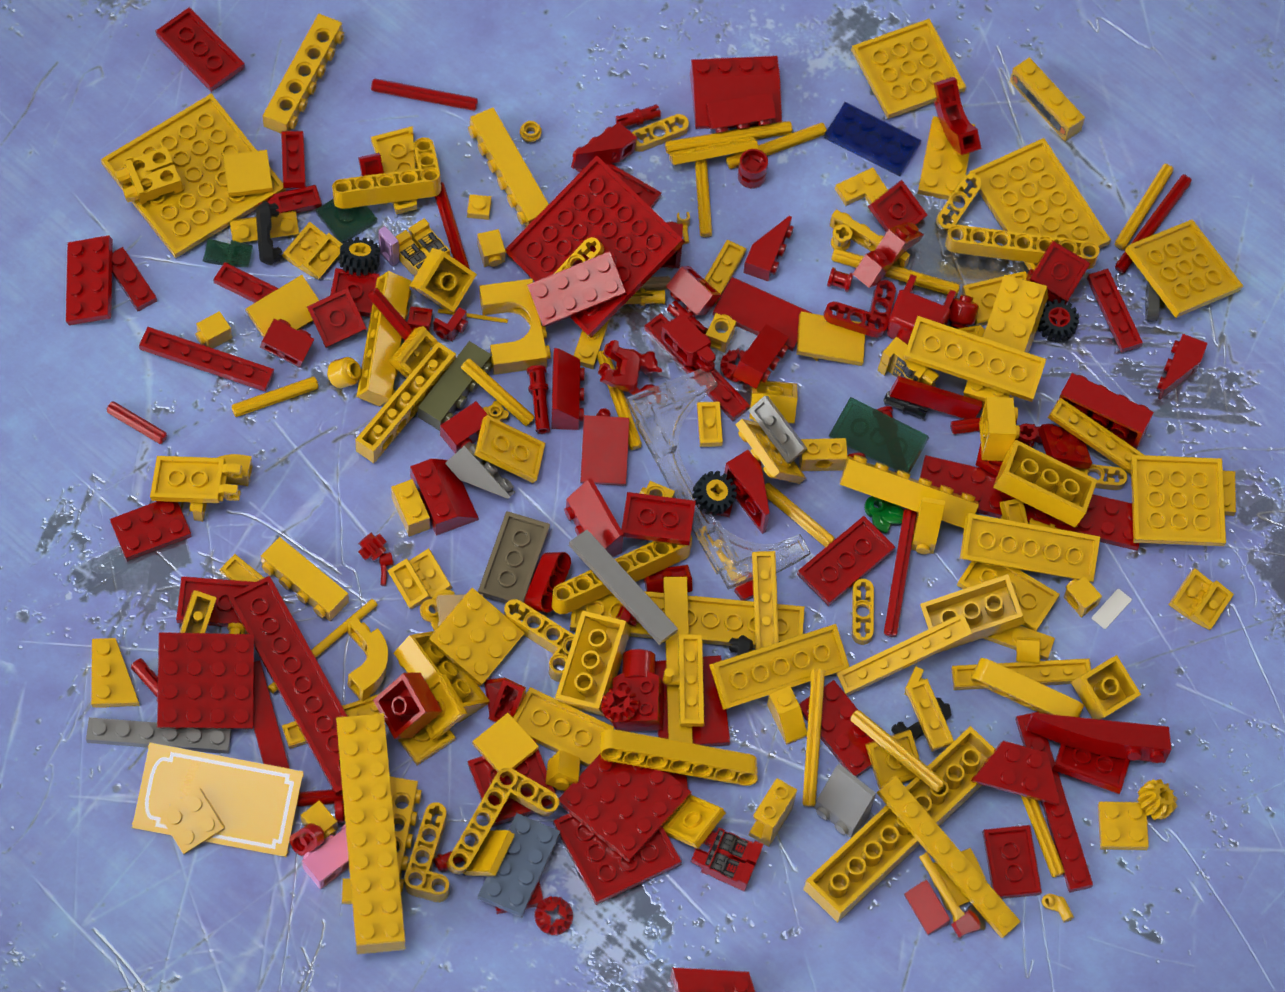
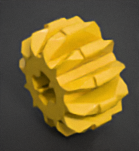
M1161 779L1149 780L1137 792L1139 795L1137 801L1142 805L1140 809H1144L1146 816L1151 815L1154 820L1167 818L1177 808L1175 802L1178 799L1173 795L1175 790H1171L1169 784H1164Z

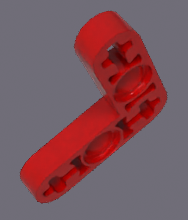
M889 280L879 281L873 292L869 312L840 302H830L823 313L824 319L830 324L879 338L884 335L888 327L896 287ZM883 289H886L887 293L885 298H882ZM875 306H884L886 312H879ZM857 316L861 323L852 322L850 317Z

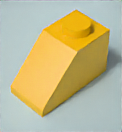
M789 686L769 694L767 706L786 745L807 737L802 711L791 687Z

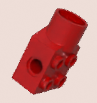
M643 649L628 650L623 653L622 673L613 678L612 689L617 688L618 685L626 688L629 687L636 693L639 705L637 712L629 720L624 722L611 721L615 730L626 732L663 730L664 685L660 677L655 674V654ZM616 697L615 706H619V708H622V710H624V705L622 703L624 700L621 701L619 700V698L617 699Z

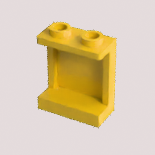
M777 778L753 815L756 822L749 831V836L769 847L793 809L797 789Z

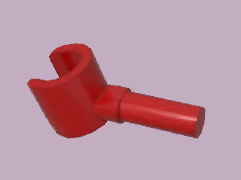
M390 552L380 556L381 586H386V566L393 565Z

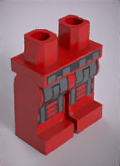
M718 828L717 832L713 830L702 843L710 846L709 852L696 848L691 862L702 868L701 873L710 875L715 879L745 891L764 844L757 841L753 843L733 833L725 832L721 828Z

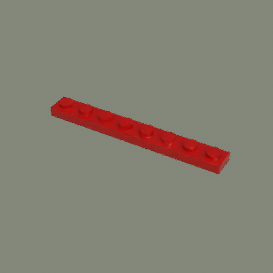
M1032 713L1016 716L1015 721L1023 746L1046 752L1049 756L1060 802L1058 805H1053L1041 801L1052 840L1064 868L1063 875L1068 891L1070 893L1092 888V879L1058 772L1053 770L1055 761L1048 739L1027 730L1026 726Z

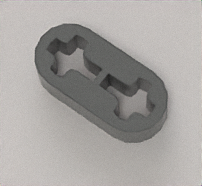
M1147 281L1145 319L1157 321L1160 297Z

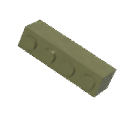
M470 341L418 407V418L439 431L440 425L452 418L457 409H462L467 401L466 397L470 392H475L479 386L475 380L461 369L462 364L470 358L487 374L492 369V354Z

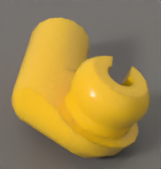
M1054 894L1043 896L1042 905L1047 909L1059 912L1063 922H1068L1074 918L1063 897Z

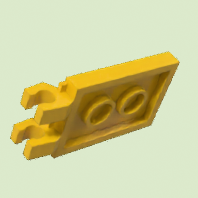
M157 456L150 498L152 501L219 503L223 499L240 501L241 491L238 490V485L226 484L227 478L243 480L244 470H241V464L226 463L224 458Z

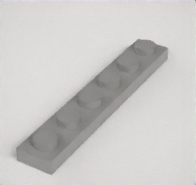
M89 717L86 742L147 748L149 743H155L192 751L229 754L231 729L157 728V723Z

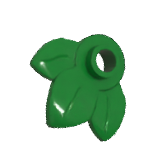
M870 496L865 501V512L872 518L873 525L879 531L887 533L890 524H902L904 510L899 505Z

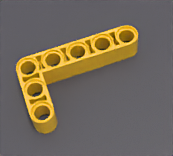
M419 138L414 142L416 169L336 180L332 184L334 205L337 208L346 209L437 196L441 192V180L433 141L429 138Z
M504 767L500 769L447 861L449 871L457 875L467 870L508 797L545 817L552 815L558 808V796L512 768ZM500 776H509L512 783L510 785L502 784ZM522 787L530 788L532 796H523L520 789ZM491 795L497 796L500 804L497 806L491 805L488 797ZM549 799L553 803V808H544L541 800ZM485 816L488 819V825H479L476 817ZM465 837H474L477 845L474 847L468 846L465 843ZM462 857L465 861V866H455L453 858Z

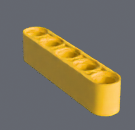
M985 658L979 659L971 677V681L1033 711H1039V713L1080 717L1084 708L1081 702Z

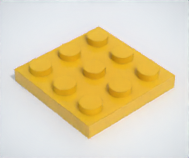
M741 419L735 424L739 429V436L744 442L749 443L752 448L751 453L757 460H761L765 466L763 470L770 478L798 484L806 479L795 461L792 463L786 462L757 422Z
M472 587L427 641L481 686L525 633Z

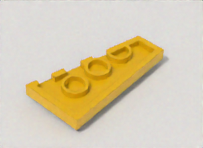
M413 126L371 137L375 154H381L384 173L415 169ZM417 199L392 202L396 215L417 209Z

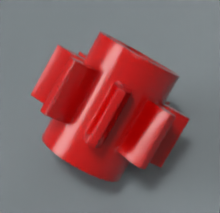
M371 532L358 543L362 547L358 553L364 560L370 557L374 561L386 551L383 545L387 541L380 533L374 536Z

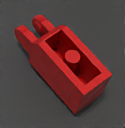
M683 313L662 325L661 340L686 366L697 364L703 371L709 373L714 370L716 356L710 349L711 341L706 334H703L697 328L693 320H689Z

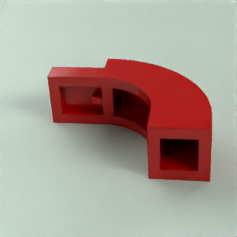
M951 77L935 82L934 88L937 99L934 101L942 129L951 146L960 155L981 149L978 129L969 122L963 110L957 79Z

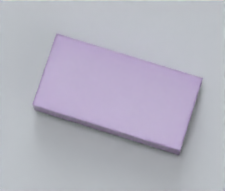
M383 226L378 232L380 254L391 266H395L399 263V241L386 226Z

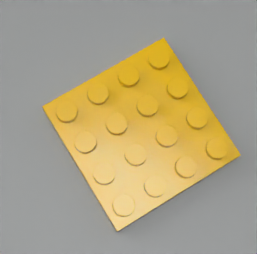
M930 19L855 44L851 48L887 119L934 103L937 100L934 88L935 82L955 77L959 93L966 90L964 81Z
M1193 219L1132 243L1125 249L1126 253L1175 318L1239 292L1243 287L1242 283Z
M1131 456L1134 543L1225 546L1226 532L1221 458Z

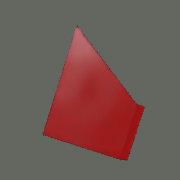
M507 678L486 680L484 682L486 697L490 701L488 703V719L497 722L507 713L514 717L526 695V687Z

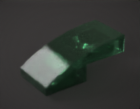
M208 238L202 261L217 265H223L226 262L234 267H248L253 245L233 240L228 244Z

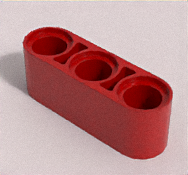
M547 552L542 555L524 599L526 605L539 613H547L553 610V589L555 586L565 582L571 567V558L568 553Z

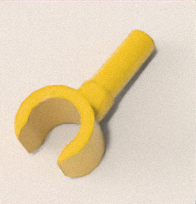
M686 212V219H681L678 213L677 224H683V240L685 241L684 244H688L690 214Z

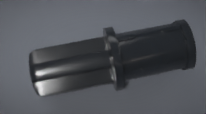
M890 391L886 393L884 398L885 404L902 410V413L907 412L924 420L926 413L918 409L927 412V407L891 397Z

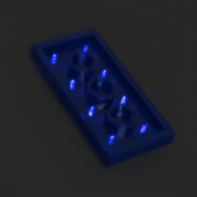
M844 102L824 135V139L900 177L921 144L920 139L847 102Z

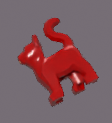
M612 340L606 344L603 354L607 358L616 361L617 364L615 370L611 369L607 363L600 365L598 374L601 376L600 382L616 387L620 391L629 392L639 398L652 393L654 397L653 404H658L661 400V392L658 387L653 384L645 385L641 389L637 387L639 371L648 377L654 372H662V369L658 367L655 353L648 351L645 354H641L634 349L621 348L617 340Z

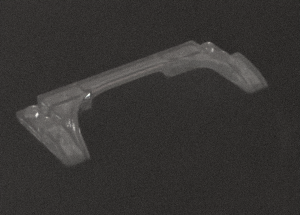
M703 369L693 371L629 396L626 400L636 419L635 425L669 488L675 491L674 497L678 499L696 500V498H692L694 484L680 456L679 434L684 420L697 405V402H700L717 387L711 372H705ZM700 504L695 506L692 530L716 575L720 574L728 590L753 580L752 552L775 551L776 573L810 555V551L801 534L775 544H759L746 541L723 528L719 520L716 521L711 514H705L706 509L700 511L698 509L701 506Z

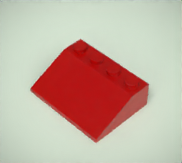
M778 56L691 59L690 79L695 129L710 128L706 110L707 103L772 92L776 118L771 119V124L782 122ZM758 121L750 123V127L761 126L758 125Z

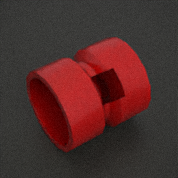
M749 149L742 153L739 161L738 180L744 187L758 188L764 183L768 167L766 154L758 149Z

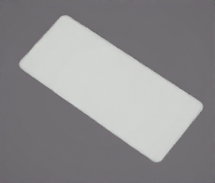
M1117 589L1092 616V620L1106 629L1132 599L1120 589Z

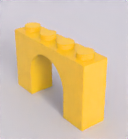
M533 279L479 286V298L483 315L506 312L516 313L522 316L530 326L529 332L520 340L490 345V354H492L491 364L493 365L494 375L525 371L533 365L547 367V359L551 358L549 345L545 346L544 339H547L546 327L541 326L538 312L527 286L533 283Z

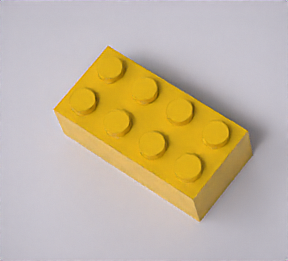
M1015 440L1005 454L993 488L1076 527L1086 514L1097 479Z
M1008 574L920 604L928 629L962 613L969 624L974 636L943 651L1025 624Z

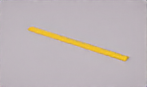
M438 309V313L454 315L456 312ZM467 313V317L502 323L508 322V319Z

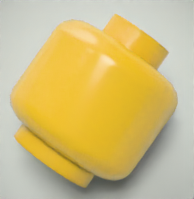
M351 357L332 361L327 370V377L336 388L353 386L358 383L361 376L360 365Z

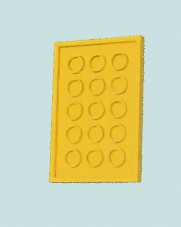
M1045 138L969 171V174H975L981 179V188L978 192L1004 231L1090 241L1097 244L1099 249L1110 244V237ZM1024 262L1029 271L1030 269L1034 270L1038 264Z

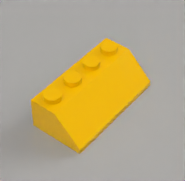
M582 611L556 692V700L581 711L605 717L600 704H602L603 695L608 693L609 688H613V678L618 675L623 653L632 630L626 621Z
M434 631L409 635L393 654L407 673L421 672L428 685L440 675L447 676L467 712V715L457 723L488 705L490 701L477 683L427 641Z

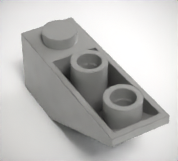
M468 442L445 463L463 482L507 499L515 493L512 483L500 476L497 472L498 468L494 464L474 455L476 444Z

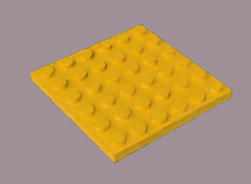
M212 94L207 95L101 159L102 165L119 185L115 172L126 167L124 161L130 159L132 161L139 156L164 146L167 147L180 177L183 191L176 194L173 191L161 195L154 200H147V203L140 204L139 200L132 201V203L175 259L230 226V220L245 217L256 210L259 203L268 201L269 198L273 197V194L286 191V188H283L282 181L270 168L273 192L229 197L223 155L257 150ZM128 182L126 184L119 185V187L121 189H124L126 187L132 186V183Z

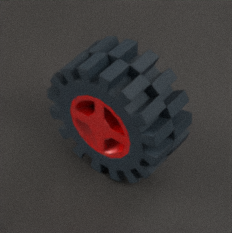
M1054 299L1053 304L1051 301H1048L1044 307L1038 331H1042L1041 335L1043 337L1047 335L1048 341L1051 342V339L1054 338V343H1058L1059 339L1065 342L1067 338L1070 339L1075 334L1079 323V313L1076 314L1077 309L1075 307L1071 309L1072 304L1070 302L1065 305V300H1061V303H1058V299Z

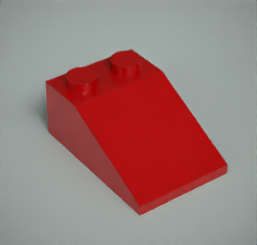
M746 450L726 463L724 473L727 474V477L725 479L729 480L731 478L733 480L731 486L735 485L736 489L734 492H737L735 499L763 534L767 529L770 512L762 464L749 450Z

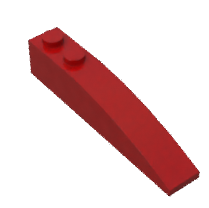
M1033 712L1026 726L1028 731L1069 747L1094 754L1129 759L1131 761L1140 760L1165 763L1171 751L1170 732L1167 726Z

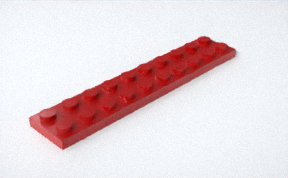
M927 455L924 457L920 477L932 481V486L940 488L941 485L954 489L953 493L962 495V493H967L974 496L975 501H978L979 504L976 513L1001 518L1002 512L999 502L1016 499L993 488L997 476L982 468ZM1092 494L1086 514L1076 527L1024 503L1028 523L1030 518H1033L1047 525L1054 524L1055 528L1100 536V542L1136 551L1139 548L1140 543H1134L1132 503Z
M267 576L228 595V600L246 633L254 634V648L335 795H338L343 791L336 717H347V714L271 577Z

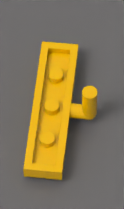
M679 635V676H673V669L667 668L664 671L663 683L666 685H679L680 726L703 727L702 635Z

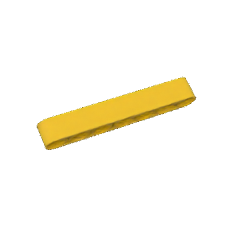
M965 225L951 226L945 241L947 250L953 253L1038 263L1045 252L1041 249H1047L1053 240L1090 262L1091 264L1088 269H1092L1095 266L1100 252L1098 245L1090 241Z
M692 536L690 546L653 541L615 560L637 582L687 559L691 553ZM589 570L555 586L553 589L552 608L558 614H567L612 592Z
M615 729L605 730L600 736L601 757L607 761L744 786L753 785L758 781L757 759L751 754Z

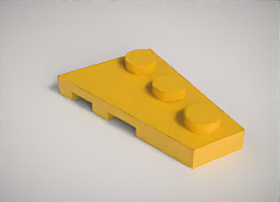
M116 638L92 639V708L140 706Z

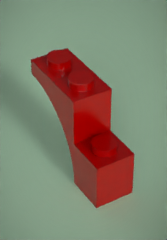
M904 222L888 229L877 248L865 254L852 275L868 288L877 285L892 265L910 247L921 240L923 234L918 231L919 228L915 224L910 222Z

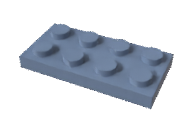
M516 813L509 828L515 834L496 876L486 877L478 894V899L522 917L560 836V831Z

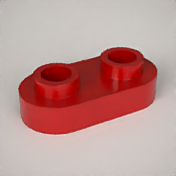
M310 823L290 836V845L298 855L304 856L307 852H311L324 843V832L320 826Z

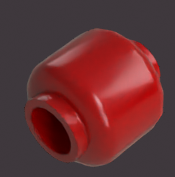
M960 295V298H954L950 307L951 314L949 320L951 325L959 328L974 325L979 306L973 302V297Z

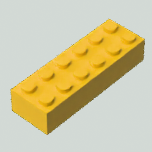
M1004 275L982 338L1029 353L1048 299L1047 286ZM968 380L963 392L966 397L982 401V408L984 407L986 397L1014 398L1012 395Z

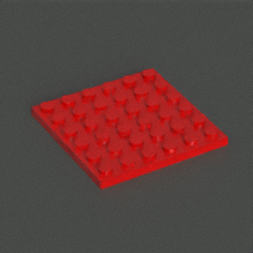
M598 156L505 248V252L534 282L554 274L588 238L598 239L604 246V253L609 251L612 253L627 294L570 317L590 338L685 243ZM593 245L589 248L593 252L597 250ZM584 253L582 254L586 260L589 259ZM576 260L573 266L582 263V260Z

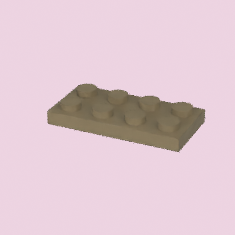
M506 511L478 593L483 594V597L507 603L512 599H517L524 603L550 529V524Z

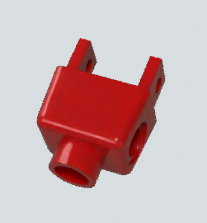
M911 274L904 290L899 291L886 332L888 337L894 339L897 336L908 345L917 316L948 325L951 314L950 307L956 295L955 291H949L944 305L938 304L912 293L917 276Z

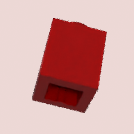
M619 122L612 127H607L601 135L593 137L585 146L578 147L574 151L571 168H584L596 156L605 164L618 163L634 152L638 137Z
M788 216L752 244L745 261L743 273L765 281H769L771 274H776L779 262L776 261L778 256L783 257L787 244H784L785 239H790L794 226H791V216Z
M1182 334L1180 341L1175 340L1171 353H1174L1173 360L1168 358L1163 370L1167 372L1166 378L1161 377L1157 389L1160 390L1158 399L1161 400L1197 372L1207 347V342Z

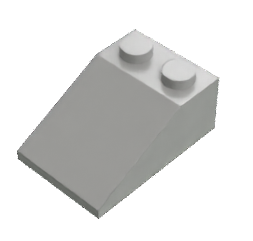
M838 764L817 798L815 809L822 819L830 820L838 832L852 837L869 818L876 793L842 765Z

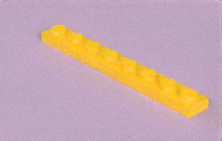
M896 776L892 777L876 792L1001 938L1005 937L1021 922Z

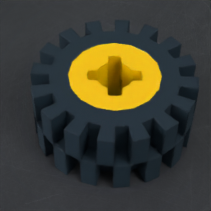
M355 237L354 241L350 238L348 242L344 241L343 245L341 244L339 263L345 272L349 270L351 275L355 272L356 276H360V273H363L365 276L368 275V272L372 274L374 270L377 271L380 261V247H378L377 243L374 244V241L371 239L367 241V238L359 240V237Z
M710 471L697 481L692 490L694 491L692 498H696L695 506L701 505L698 508L700 511L706 509L705 514L707 515L712 512V516H716L718 513L721 515L734 503V498L737 496V492H734L736 486H731L733 482L731 478L729 480L725 479L727 474L724 473L720 476V471H716L714 474L713 471Z

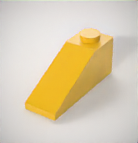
M922 497L915 523L911 550H915L920 554L934 553L945 501Z

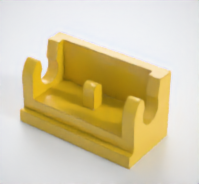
M424 326L415 328L389 360V363L407 378L438 341Z

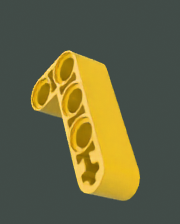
M517 599L509 600L504 606V615L525 633V637L553 654L549 661V676L554 681L560 682L563 670L558 671L554 666L562 665L565 667L569 654L567 649L572 645L574 634ZM530 623H537L539 627L531 628L528 625ZM550 635H556L558 639L550 640L547 637Z
M438 802L429 804L425 810L404 879L405 889L408 894L434 902H442L449 896L448 879L442 874L431 872L447 820L446 808ZM435 814H439L440 816H437L435 826L432 825V817ZM426 835H433L435 839L433 841L427 842L423 839V837ZM424 856L428 858V861L421 864L416 859ZM414 878H418L422 881L417 886L411 885L409 883V881ZM435 885H442L445 889L441 892H436L432 888Z

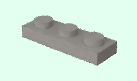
M769 396L762 397L749 409V412L787 463H792L807 450V447Z

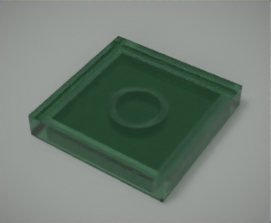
M332 199L316 209L318 217L342 244L344 241H348V239L357 236L378 223L376 216L368 206L341 209L334 205Z

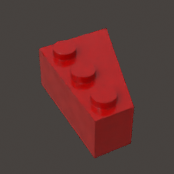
M672 967L671 979L675 992H755L749 972Z

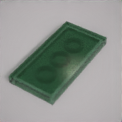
M852 397L849 398L829 434L830 438H846L847 447L863 453L867 457L885 464L895 471L902 470L907 473L911 472L930 438L928 435Z

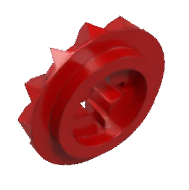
M737 348L736 350H729L723 355L720 368L727 379L734 382H743L734 377L733 374L737 368L735 365L736 360H740L746 351Z
M618 685L617 688H609L608 693L603 695L602 704L600 705L607 719L613 722H624L635 715L639 701L636 693L629 687L626 688ZM616 697L617 699L619 698V700L621 701L624 700L622 702L624 705V710H622V708H619V706H615Z
M550 896L543 899L537 905L535 921L539 929L544 933L559 935L565 932L572 924L573 911L570 904L563 900L562 897ZM556 907H558L557 914L561 916V918L563 919H556L552 923V925H550L551 916L548 915V913L546 912H552Z

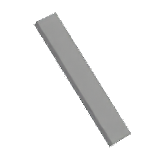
M585 530L569 542L570 548L659 645L677 633L678 628L588 530Z

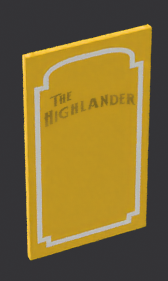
M149 743L132 828L171 835L158 813L197 788H200L225 827L224 830L205 842L287 857L289 839L304 772Z

